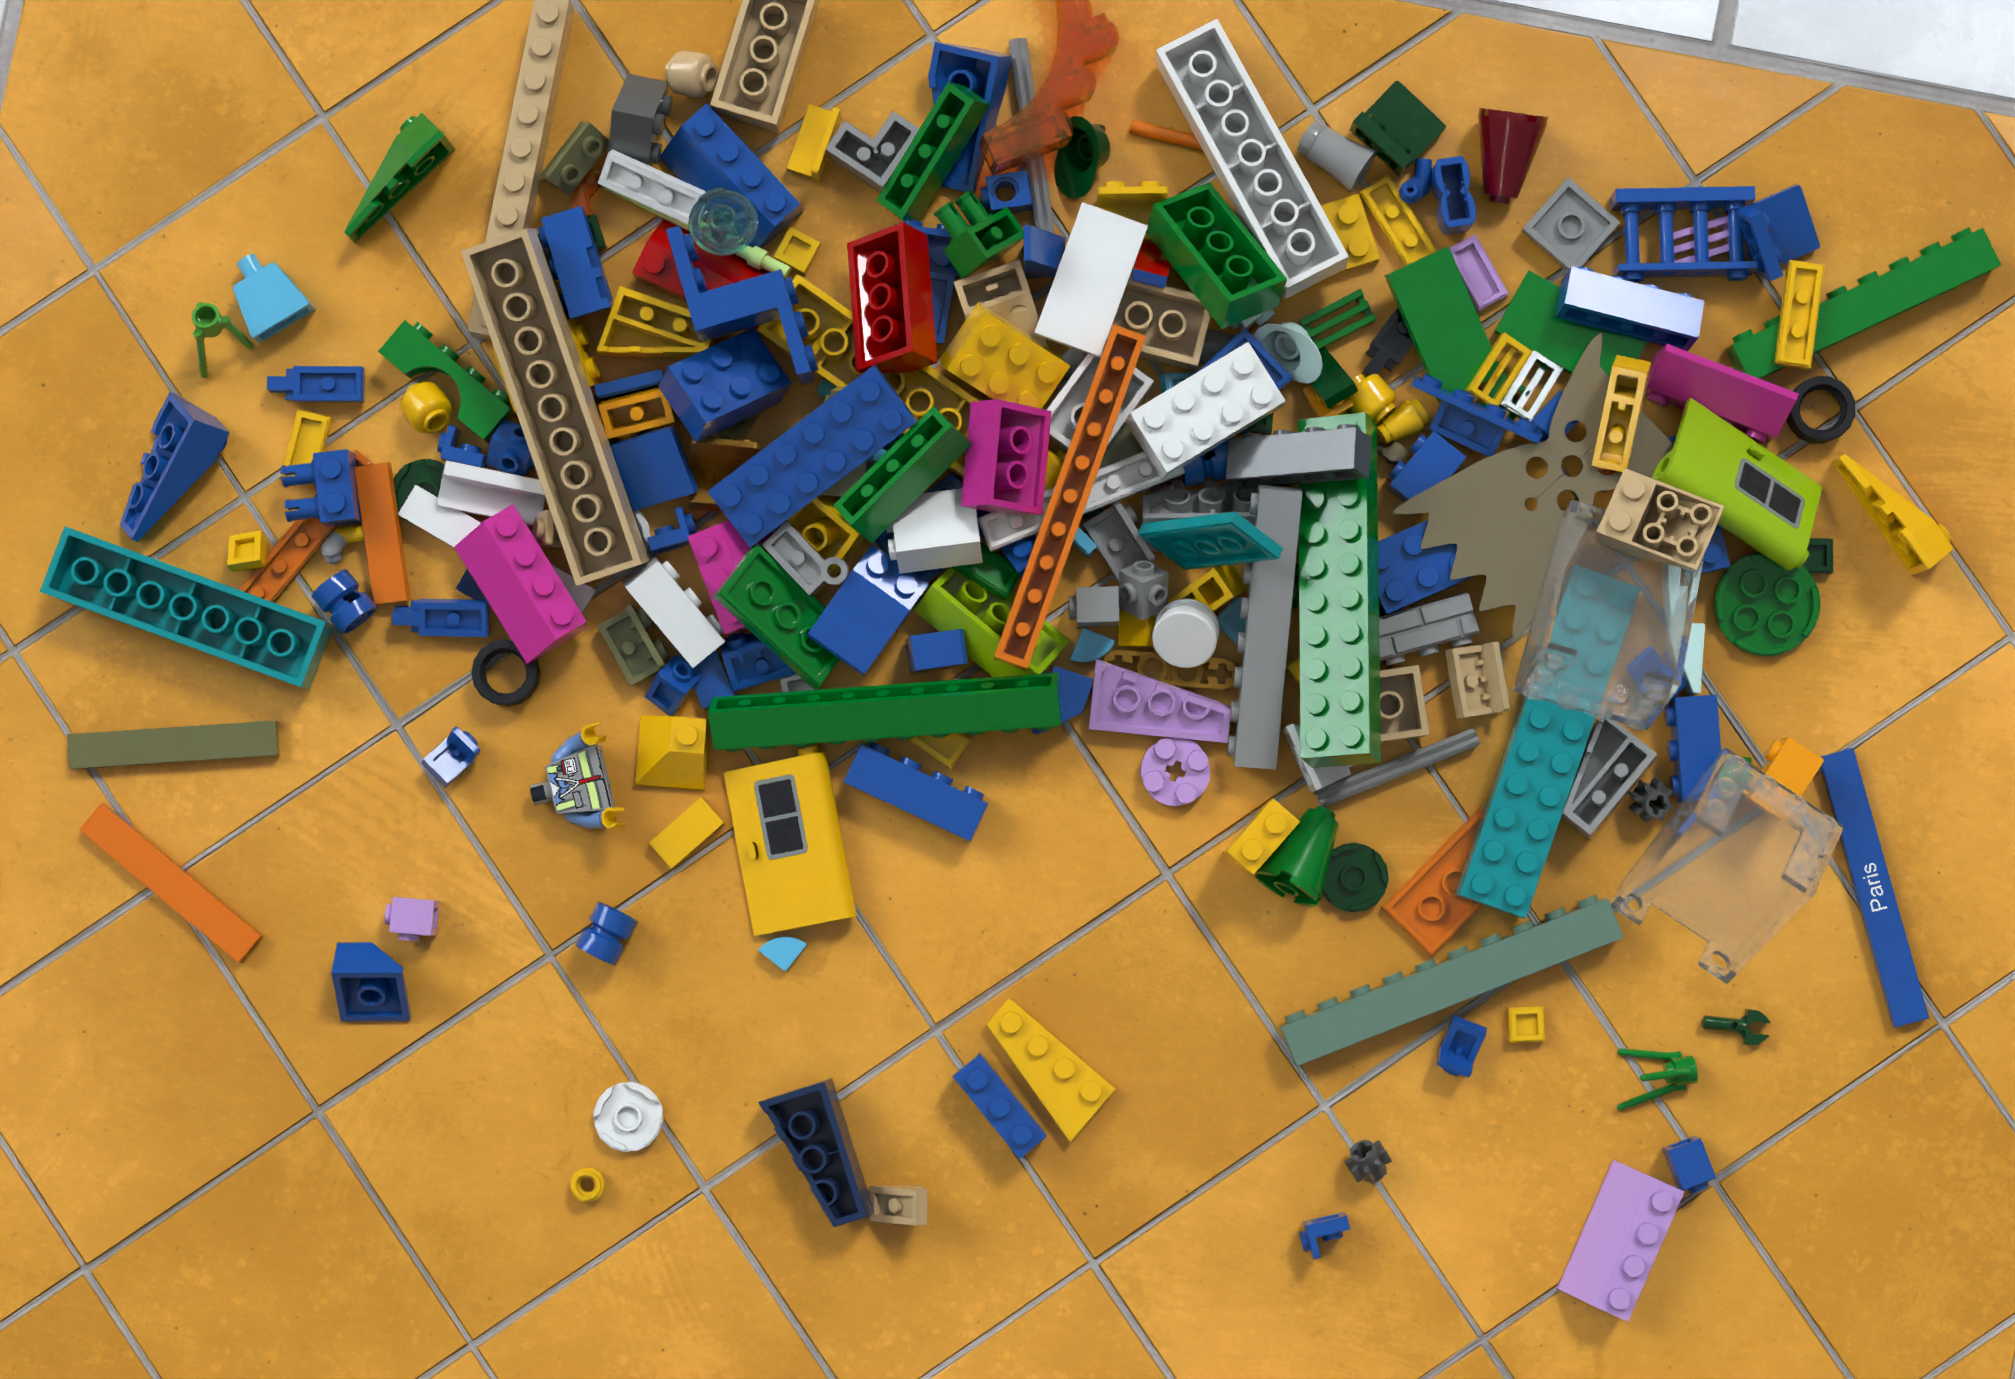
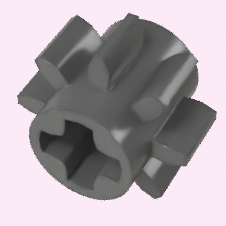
M1653 777L1651 783L1638 780L1639 785L1628 793L1633 801L1629 809L1635 814H1639V818L1646 823H1649L1652 817L1658 818L1661 821L1664 820V815L1669 809L1674 807L1670 804L1669 799L1673 791L1667 786H1663V783Z
M1361 1140L1349 1149L1351 1158L1345 1160V1164L1357 1182L1364 1179L1366 1182L1374 1183L1387 1174L1385 1164H1389L1392 1160L1379 1140L1374 1144L1369 1140Z

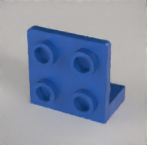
M1797 184L1735 210L1751 261H1758V269L1755 273L1769 281L1783 276L1780 265L1820 247L1802 188Z

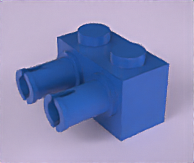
M344 449L313 453L311 463L281 466V474L287 476L281 477L284 488L314 483L317 489V494L313 498L285 500V509L296 510L285 512L288 522L318 518L320 523L326 526L362 522L354 467H356V457L353 452Z

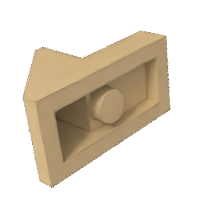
M870 1186V1200L874 1212L870 1215V1221L914 1226L927 1225V1189H924L923 1186Z

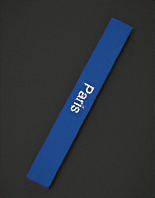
M1854 748L1820 756L1824 759L1820 770L1892 1026L1899 1027L1928 1019L1929 1015Z

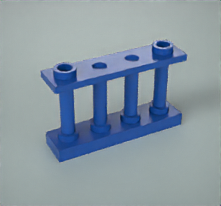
M1755 186L1615 189L1610 197L1611 211L1620 210V214L1624 215L1626 264H1618L1613 270V275L1622 276L1627 281L1634 283L1642 282L1644 278L1727 276L1728 281L1747 280L1748 276H1751L1758 269V261H1744L1743 233L1735 210L1755 201ZM1676 209H1690V213L1693 214L1695 262H1674L1673 213H1676ZM1711 209H1724V212L1728 213L1730 262H1709L1707 213L1711 212ZM1641 210H1655V214H1659L1660 263H1640L1638 214L1641 213Z

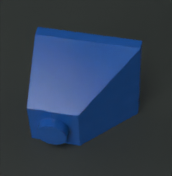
M372 942L337 943L331 974L340 1020L410 1021L411 1012L403 967Z

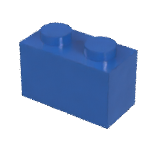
M1435 431L1428 438L1422 434L1409 449L1414 453L1413 457L1407 464L1400 460L1387 476L1392 480L1387 489L1400 500L1406 502L1415 495L1449 478L1465 460L1466 456Z

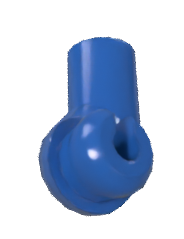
M1424 158L1415 160L1414 177L1403 183L1399 189V196L1404 202L1415 203L1429 193L1432 160Z

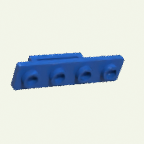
M1424 374L1422 378L1414 377L1411 386L1442 400L1429 428L1430 430L1486 456L1495 454L1506 429L1539 444L1543 434L1537 431L1539 427L1537 424L1521 417L1518 422L1505 416L1506 410L1494 404L1487 403L1486 407L1473 402L1475 396L1464 390L1456 388L1453 393L1442 388L1443 382L1431 375Z

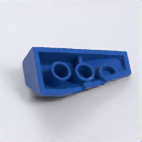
M942 42L934 43L928 75L929 88H932L934 104L947 82L964 85L991 104L941 186L963 192L973 190L975 193L1005 94L1012 59L1011 55L975 47Z
M169 392L154 421L151 433L155 434L156 438L151 453L143 454L141 464L144 465L141 483L137 482L133 485L120 526L131 540L137 542L215 462L219 452L224 450L230 433L216 417L172 392Z

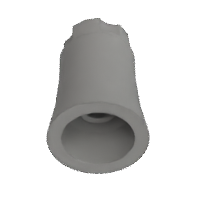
M1315 121L1311 123L1304 133L1297 148L1299 152L1307 156L1309 161L1318 165L1337 179L1350 192H1353L1360 184L1377 154V150L1361 145L1328 126L1323 127Z

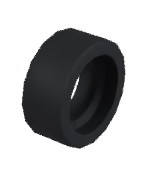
M1815 376L1800 383L1793 390V392L1799 393L1786 421L1790 430L1799 439L1811 444H1825L1842 436L1851 427L1855 417V400L1850 389L1842 381L1830 376ZM1825 390L1837 398L1840 405V416L1837 423L1831 428L1815 430L1803 421L1800 414V405L1803 398L1809 392Z
M505 639L490 642L483 647L473 660L471 672L474 687L483 698L493 704L508 707L521 704L530 698L539 685L541 674L537 659L527 665L511 640ZM505 652L513 653L520 657L525 664L527 672L523 685L515 692L507 694L499 693L492 689L486 678V668L490 660L497 654Z

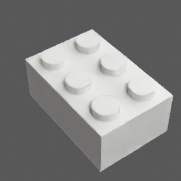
M1087 354L1047 409L1052 411L1049 441L1066 453L1101 357L1098 358ZM1137 368L1134 369L1106 450L1125 426V420L1129 413L1137 409L1153 389L1154 380Z

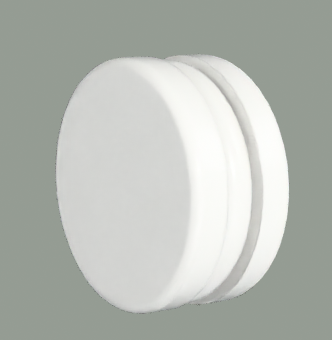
M1193 599L1172 601L1165 605L1157 616L1152 634L1154 648L1158 655L1171 665L1182 668L1199 666L1208 661L1216 649L1220 632L1219 622L1215 613L1202 602Z

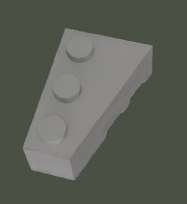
M1603 710L1562 814V819L1588 840L1592 838L1636 785L1638 780L1655 762L1658 755Z

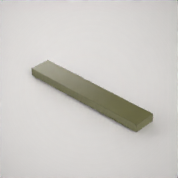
M278 721L67 734L69 769L280 756Z

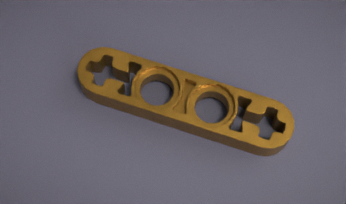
M1113 650L1103 660L1107 663L1114 662L1115 656H1120L1123 663L1133 664L1132 657H1139L1137 673L1144 675L1142 671L1143 663L1148 659H1156L1161 663L1163 670L1159 677L1153 679L1175 687L1226 690L1232 687L1234 683L1235 665L1230 660L1211 657L1205 662L1209 663L1207 670L1216 671L1219 665H1225V670L1231 672V678H1226L1224 684H1219L1218 678L1212 676L1206 677L1207 684L1200 683L1203 674L1202 664L1196 666L1197 675L1192 681H1183L1177 675V666L1167 663L1158 653Z

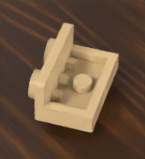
M1498 642L1445 650L1456 719L1493 714L1510 709L1509 690L1506 686L1503 670L1504 659Z

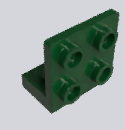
M1395 81L1365 113L1362 111L1353 120L1349 130L1365 146L1377 150L1376 156L1400 177L1445 130L1446 125L1401 82Z

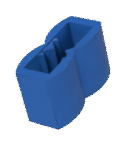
M1463 156L1438 159L1431 173V189L1438 200L1436 219L1439 229L1444 235L1468 232L1475 221V202L1468 191L1470 171Z

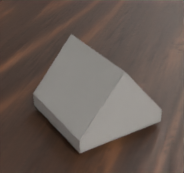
M1207 329L1199 363L1206 364L1236 335Z

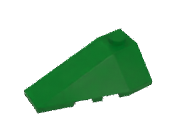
M423 113L417 117L411 116L401 125V132L394 139L349 221L344 233L354 243L456 150L446 136Z

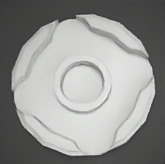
M620 1082L608 1088L597 1100L593 1112L596 1131L600 1139L610 1148L622 1152L638 1151L650 1145L659 1135L664 1122L663 1106L657 1094L648 1086L637 1082Z

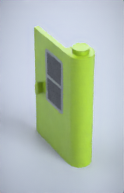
M1688 399L1674 447L1660 460L1653 472L1652 479L1725 506L1718 525L1785 570H1791L1794 567L1800 568L1809 556L1807 548L1822 486L1694 399Z

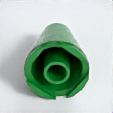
M1317 806L1316 809H1307L1300 817L1299 824L1255 873L1258 874L1257 880L1281 897H1284L1285 893L1296 896L1294 903L1307 907H1316L1322 896L1339 823L1334 819L1336 815L1331 810L1322 806Z

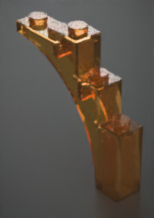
M1055 0L1058 21L1057 46L1052 67L1045 83L1022 110L1007 122L984 133L978 144L992 175L1068 145L1074 129L1069 115L1062 113V111L1090 101L1096 90V78L1091 68H1086L1085 66L1112 56L1119 44V34L1115 24L1108 22L1105 13L1091 17L1093 10L1089 0Z

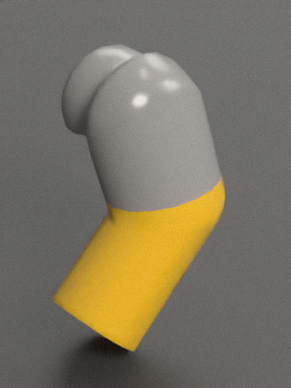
M362 524L340 527L329 535L321 547V553L324 555L327 563L337 564L343 559L342 551L347 544L365 541Z

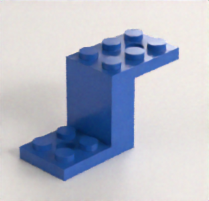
M680 226L666 229L694 329L701 342L781 319L801 385L814 382L812 372L819 369L811 345L805 346L803 338L809 337L801 311H794L793 305L799 304L792 278L785 279L780 269L708 290L700 267H694L693 262L698 261L699 257L690 233L684 235Z

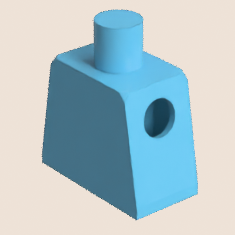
M255 254L247 255L237 262V266L245 279L235 284L233 291L249 333L257 342L265 341L316 310L309 299L275 262L262 267Z

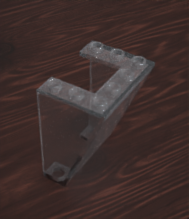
M1571 500L1559 522L1513 691L1521 693L1531 700L1542 699L1555 703L1562 709H1576L1590 713L1597 719H1610L1621 722L1631 729L1648 730L1681 686L1704 557L1698 571H1693L1631 556L1598 543L1597 530L1605 514V509ZM1576 513H1584L1592 518H1580L1576 516Z
M1725 747L1622 880L1611 902V907L1640 925L1652 904L1708 942L1698 965L1728 984L1816 893L1844 826ZM1627 896L1633 897L1638 902V910L1630 908L1624 900ZM1712 954L1721 956L1725 960L1727 968L1718 967L1712 960Z

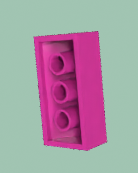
M1666 344L1654 355L1645 391L1649 402L1662 407H1667L1669 403L1681 408V414L1684 412L1686 401L1692 398L1736 429L1745 432V435L1760 444H1765V441L1770 442L1778 437L1799 393Z
M514 504L483 521L454 546L527 665L587 630V621Z

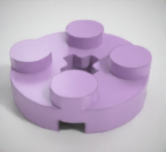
M1172 737L1161 739L1150 747L1143 757L1140 768L1143 785L1154 800L1164 805L1180 806L1191 803L1202 795L1209 783L1210 766L1208 757L1200 746L1190 739ZM1175 761L1180 762L1181 769L1185 771L1184 778L1178 777L1176 781H1171L1169 779L1170 773L1165 771L1166 766H1173Z

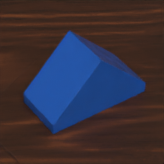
M963 629L913 635L905 640L910 675L968 664Z

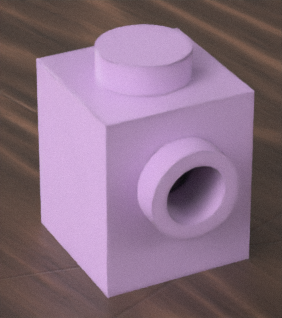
M392 897V904L388 903L385 910V924L390 925L389 932L399 933L398 940L419 941L420 935H437L440 901Z

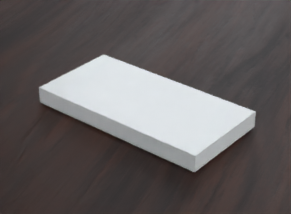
M1082 202L1034 335L1100 358L1148 226Z

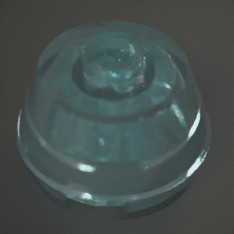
M716 188L701 195L693 206L688 221L689 231L695 243L703 250L718 256H732L742 251L754 239L758 229V215L753 204L744 195L726 190L725 188Z

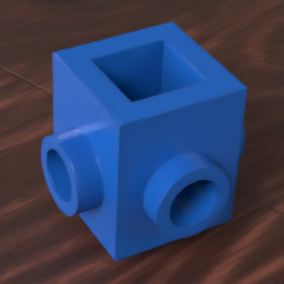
M506 419L502 421L491 438L485 464L506 473L526 477L531 468L536 469L521 425Z

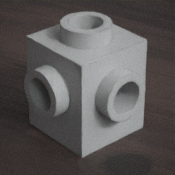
M1146 560L1137 561L1134 565L1119 570V608L1140 620L1158 614L1168 604L1169 573Z

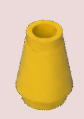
M1416 398L1410 402L1405 400L1377 425V433L1382 441L1388 444L1391 441L1423 430L1424 425L1430 422L1424 407Z

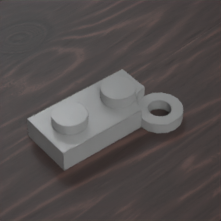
M785 521L762 544L769 554L810 596L825 582L839 585L845 582L848 577L849 568L844 560L838 557H831L825 560L789 521ZM834 564L841 568V573L836 578H832L828 572L830 566Z

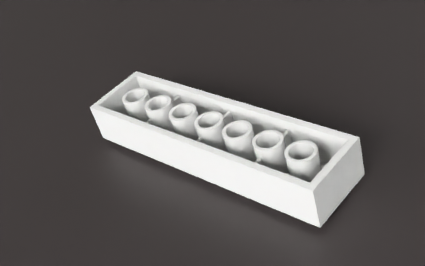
M1218 19L1156 49L1155 64L1241 221L1287 278L1282 294L1284 299L1345 269L1349 258L1346 250Z

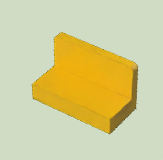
M811 104L808 105L787 165V171L820 182L828 160L825 148L838 131L842 120L840 109L833 107V110L829 111Z

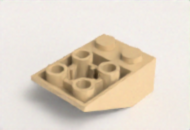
M1020 260L953 282L965 321L979 302L1047 346L1045 338L1034 335L1039 318Z
M1624 468L1598 527L1597 540L1602 545L1631 556L1698 571L1725 506Z

